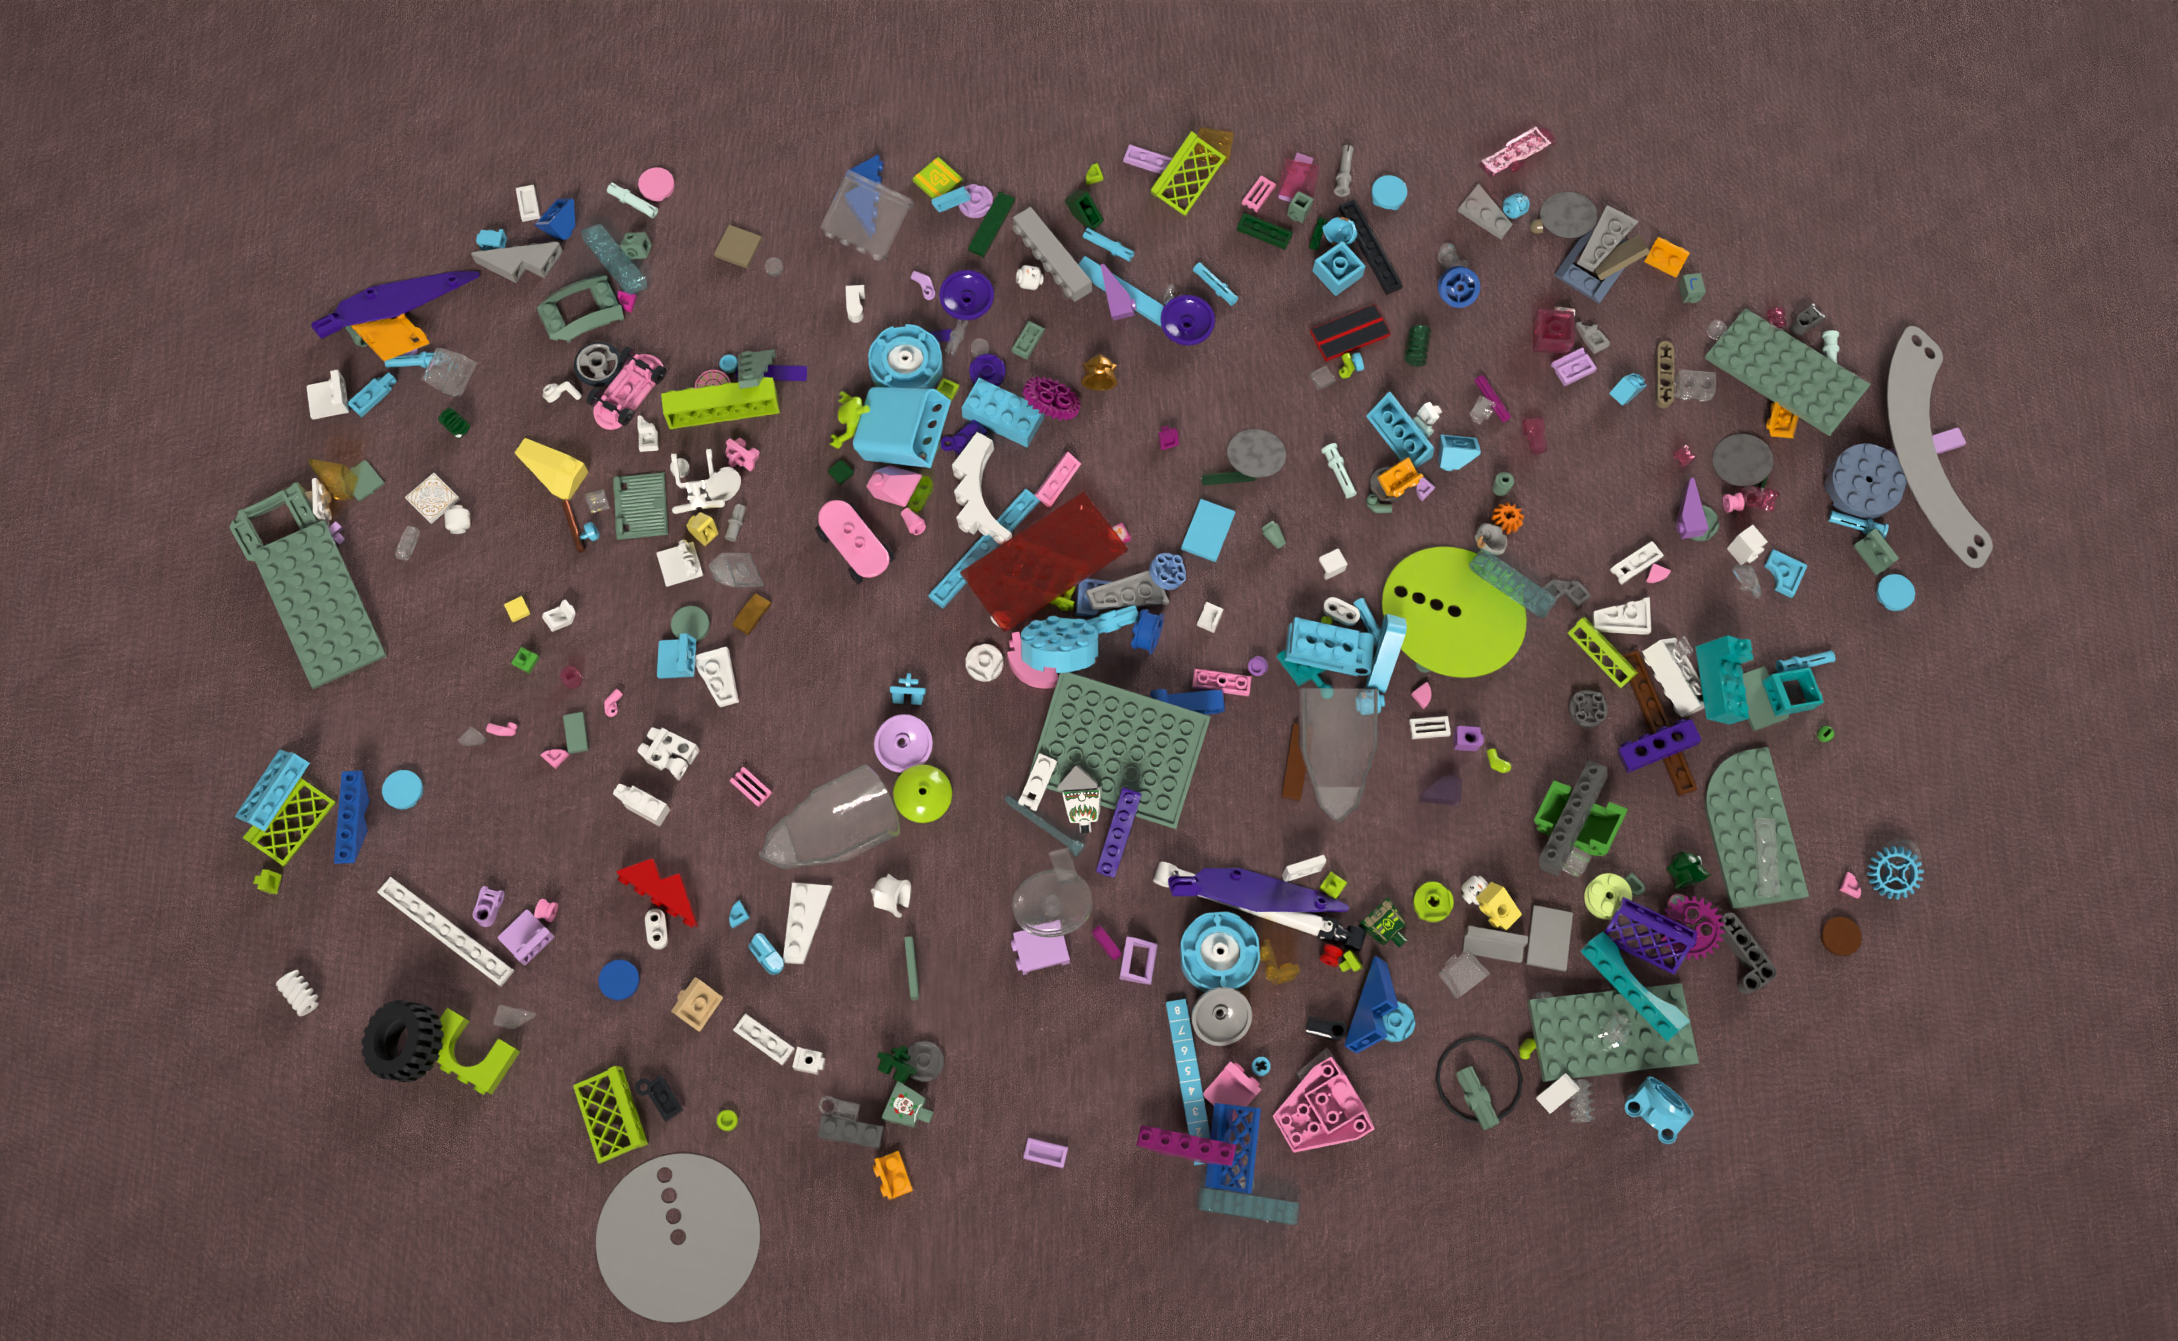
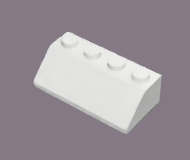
M1676 638L1659 640L1642 651L1645 656V662L1652 667L1656 680L1661 682L1665 695L1673 702L1674 710L1681 717L1689 716L1705 708L1700 677Z

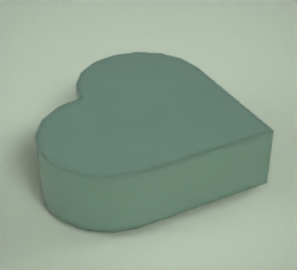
M1632 872L1624 878L1631 888L1632 896L1638 897L1644 893V884Z

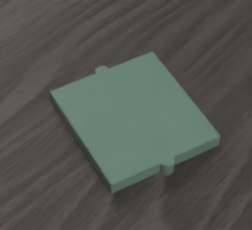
M366 460L355 467H351L350 471L340 477L359 502L368 495L374 494L375 490L385 484Z

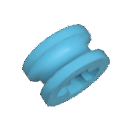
M1264 1057L1256 1058L1251 1065L1252 1072L1257 1076L1266 1075L1270 1070L1269 1060ZM1262 1061L1265 1063L1264 1067H1266V1070L1262 1069L1259 1072L1257 1070L1258 1066H1255V1064H1260Z

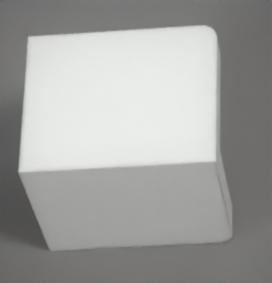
M1339 549L1319 558V562L1325 570V580L1344 572L1347 567V562Z
M1206 602L1197 626L1214 633L1222 617L1223 609Z

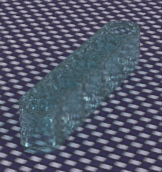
M601 224L582 229L581 235L584 242L628 295L647 289L645 277Z
M1480 550L1469 563L1470 569L1475 574L1538 617L1545 618L1556 604V599L1551 594L1486 550Z
M1199 1188L1197 1210L1298 1225L1300 1203Z

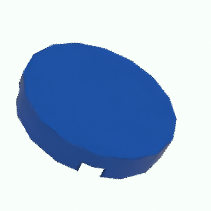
M614 960L606 964L601 970L598 978L599 987L602 993L609 999L621 1001L630 998L638 990L640 984L639 973L630 962Z

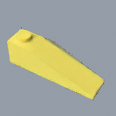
M524 438L515 451L518 458L537 476L548 490L563 500L569 501L588 474L585 464L581 461L527 438Z

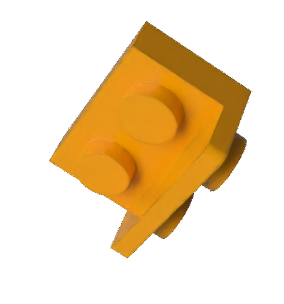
M1657 237L1644 262L1676 278L1690 253L1666 239Z
M899 1151L874 1159L876 1164L872 1166L876 1177H881L883 1184L879 1186L883 1197L887 1196L889 1200L913 1191Z

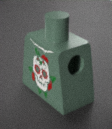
M897 1081L882 1119L887 1122L915 1128L918 1120L930 1124L934 1112L924 1108L926 1099Z

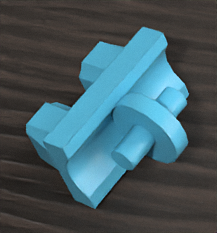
M907 673L906 679L899 678V684H906V687L892 686L890 687V693H892L893 703L904 704V693L912 694L911 704L922 705L926 688L911 687V685H918L919 680L911 679V673Z

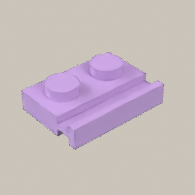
M1584 348L1578 349L1551 364L1564 387L1595 372L1597 369L1588 354L1584 352Z

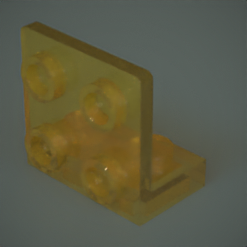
M1200 127L1198 137L1226 156L1222 164L1228 165L1234 133ZM1197 143L1195 155L1205 154L1204 147ZM1216 155L1208 156L1210 162L1218 163L1220 161V158ZM1206 156L1196 159L1206 161Z
M1269 939L1264 940L1260 950V958L1267 966V969H1265L1267 980L1271 981L1272 985H1277L1296 979L1300 973L1298 964L1292 965V963L1281 965V969H1278Z

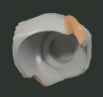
M1484 523L1477 529L1475 540L1478 548L1490 555L1504 553L1507 546V536L1503 534L1501 527Z

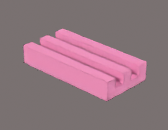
M1260 176L1243 199L1242 204L1244 206L1248 205L1249 209L1253 208L1257 213L1274 190L1276 184ZM1262 181H1263L1264 184H1263V186L1261 187V189H1260V190L1258 191V193L1255 195V197L1253 198V200H1252V201H1249V199L1252 197V195L1254 194V192L1257 190V188L1260 186V184H1261ZM1270 185V187H1269V188L1267 189V191L1264 193V195H1263L1262 198L1259 200V202H1258L1257 204H1255L1256 201H1257V200L1259 199V197L1261 196V194H1262V193L1264 192V190L1267 188V186Z
M744 767L730 780L758 808L772 794L766 786ZM745 774L766 794L763 795L762 793H760L752 784H750L743 777V775ZM741 780L761 799L759 801L756 800L737 781Z

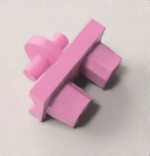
M740 437L734 441L731 438L728 439L725 450L726 457L730 459L728 465L731 467L736 465L744 466L749 471H752L755 468V462L758 460L760 452L755 448L747 451L745 449L746 443Z

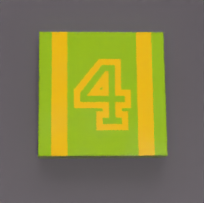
M937 157L913 177V182L934 199L953 191L963 182V179Z

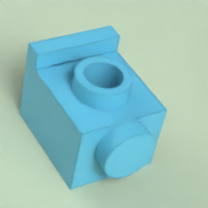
M499 229V232L481 230L477 234L476 241L483 251L495 248L503 249L506 246L507 237L503 229Z

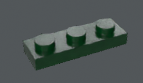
M1243 213L1236 230L1286 250L1293 235L1291 231Z

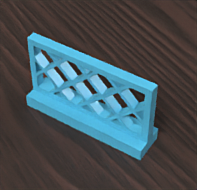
M279 749L235 817L265 831L310 763L295 753Z

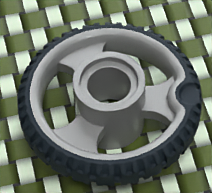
M589 343L581 348L575 356V373L583 383L590 386L601 387L610 384L622 369V363L619 362L620 354L615 347L608 343ZM594 350H606L604 354H602L601 352H593L589 356H587L589 352ZM610 360H615V367L613 371L606 376V374L609 371V365L607 362H609ZM581 366H589L595 377L592 379L585 376L581 371Z

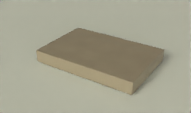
M1640 234L1615 247L1595 271L1600 280H1603L1648 255L1650 251Z

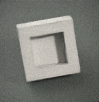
M1429 402L1422 406L1417 415L1425 424L1432 426L1439 418L1438 414L1442 413L1439 406H1432Z

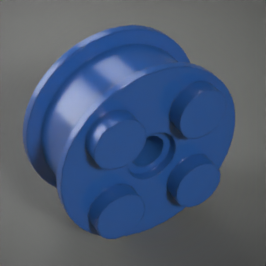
M1453 266L1444 271L1440 276L1438 292L1443 301L1450 306L1456 308L1467 307L1477 299L1480 293V281L1477 275L1464 266Z
M1148 609L1141 610L1139 623L1135 622L1132 631L1135 633L1131 642L1133 649H1145L1151 655L1154 653L1161 636L1164 614L1158 616L1149 613Z

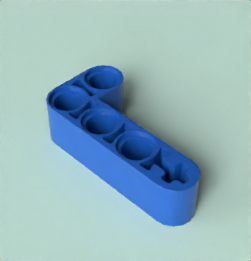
M1158 689L1151 691L1149 694L1150 698L1205 715L1225 711L1224 696L1221 690L1167 694V690Z

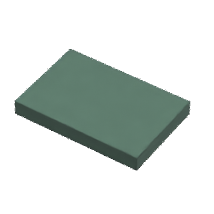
M1765 666L1742 675L1746 688V701L1749 707V719L1747 720L1753 731L1790 718L1788 714L1775 717L1762 683L1763 680L1769 677Z

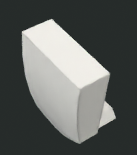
M638 416L640 452L658 451V431H656L652 423L649 424L642 416Z

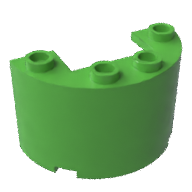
M1553 781L1534 819L1538 831L1549 837L1551 836L1573 792L1572 787ZM1611 802L1608 803L1606 808L1594 804L1572 849L1581 856H1586V854L1594 856L1606 855L1628 809Z

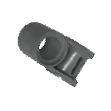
M1813 303L1796 317L1790 326V330L1794 335L1801 336L1819 325L1827 316L1825 314L1822 315L1816 308V304Z

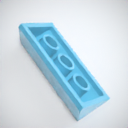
M1388 392L1366 417L1400 461L1409 458L1414 468H1417L1433 457L1434 447L1392 393Z

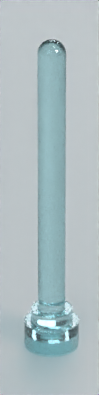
M1005 797V803L1068 846L1072 855L1078 857L1085 848L1083 842L1070 839L1025 806L1018 804L1012 797Z

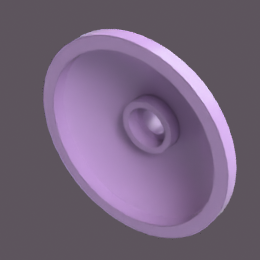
M901 714L887 719L878 728L874 738V750L877 758L886 768L895 772L903 773L912 766L923 765L932 751L933 741L929 728L922 720L912 715ZM904 738V743L899 744L898 740Z

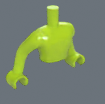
M843 391L840 392L842 399L838 400V402L844 404L838 410V420L842 424H847V431L839 437L831 435L834 441L829 443V445L837 449L842 446L844 441L853 437L861 414L870 411L868 405L862 406L861 398L851 397Z

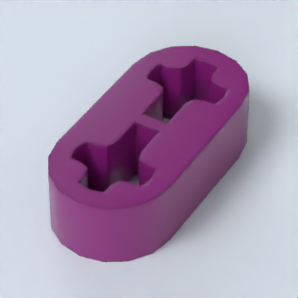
M1100 925L1091 931L1093 937L1113 961L1122 955L1118 947Z

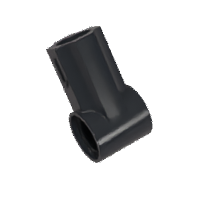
M1309 1016L1305 1034L1339 1042L1344 1039L1347 1027L1341 1021H1330ZM1340 1027L1342 1035L1335 1036L1332 1033V1028Z

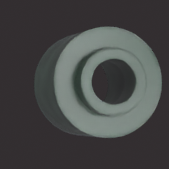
M1507 472L1499 473L1492 484L1493 492L1497 496L1507 495L1514 484L1513 476Z

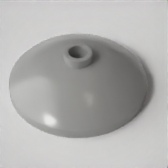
M1219 987L1207 991L1197 1000L1192 1010V1025L1196 1034L1204 1042L1215 1046H1226L1240 1040L1247 1033L1252 1021V1010L1246 997L1239 991L1228 987ZM1218 1009H1222L1221 1013H1216Z

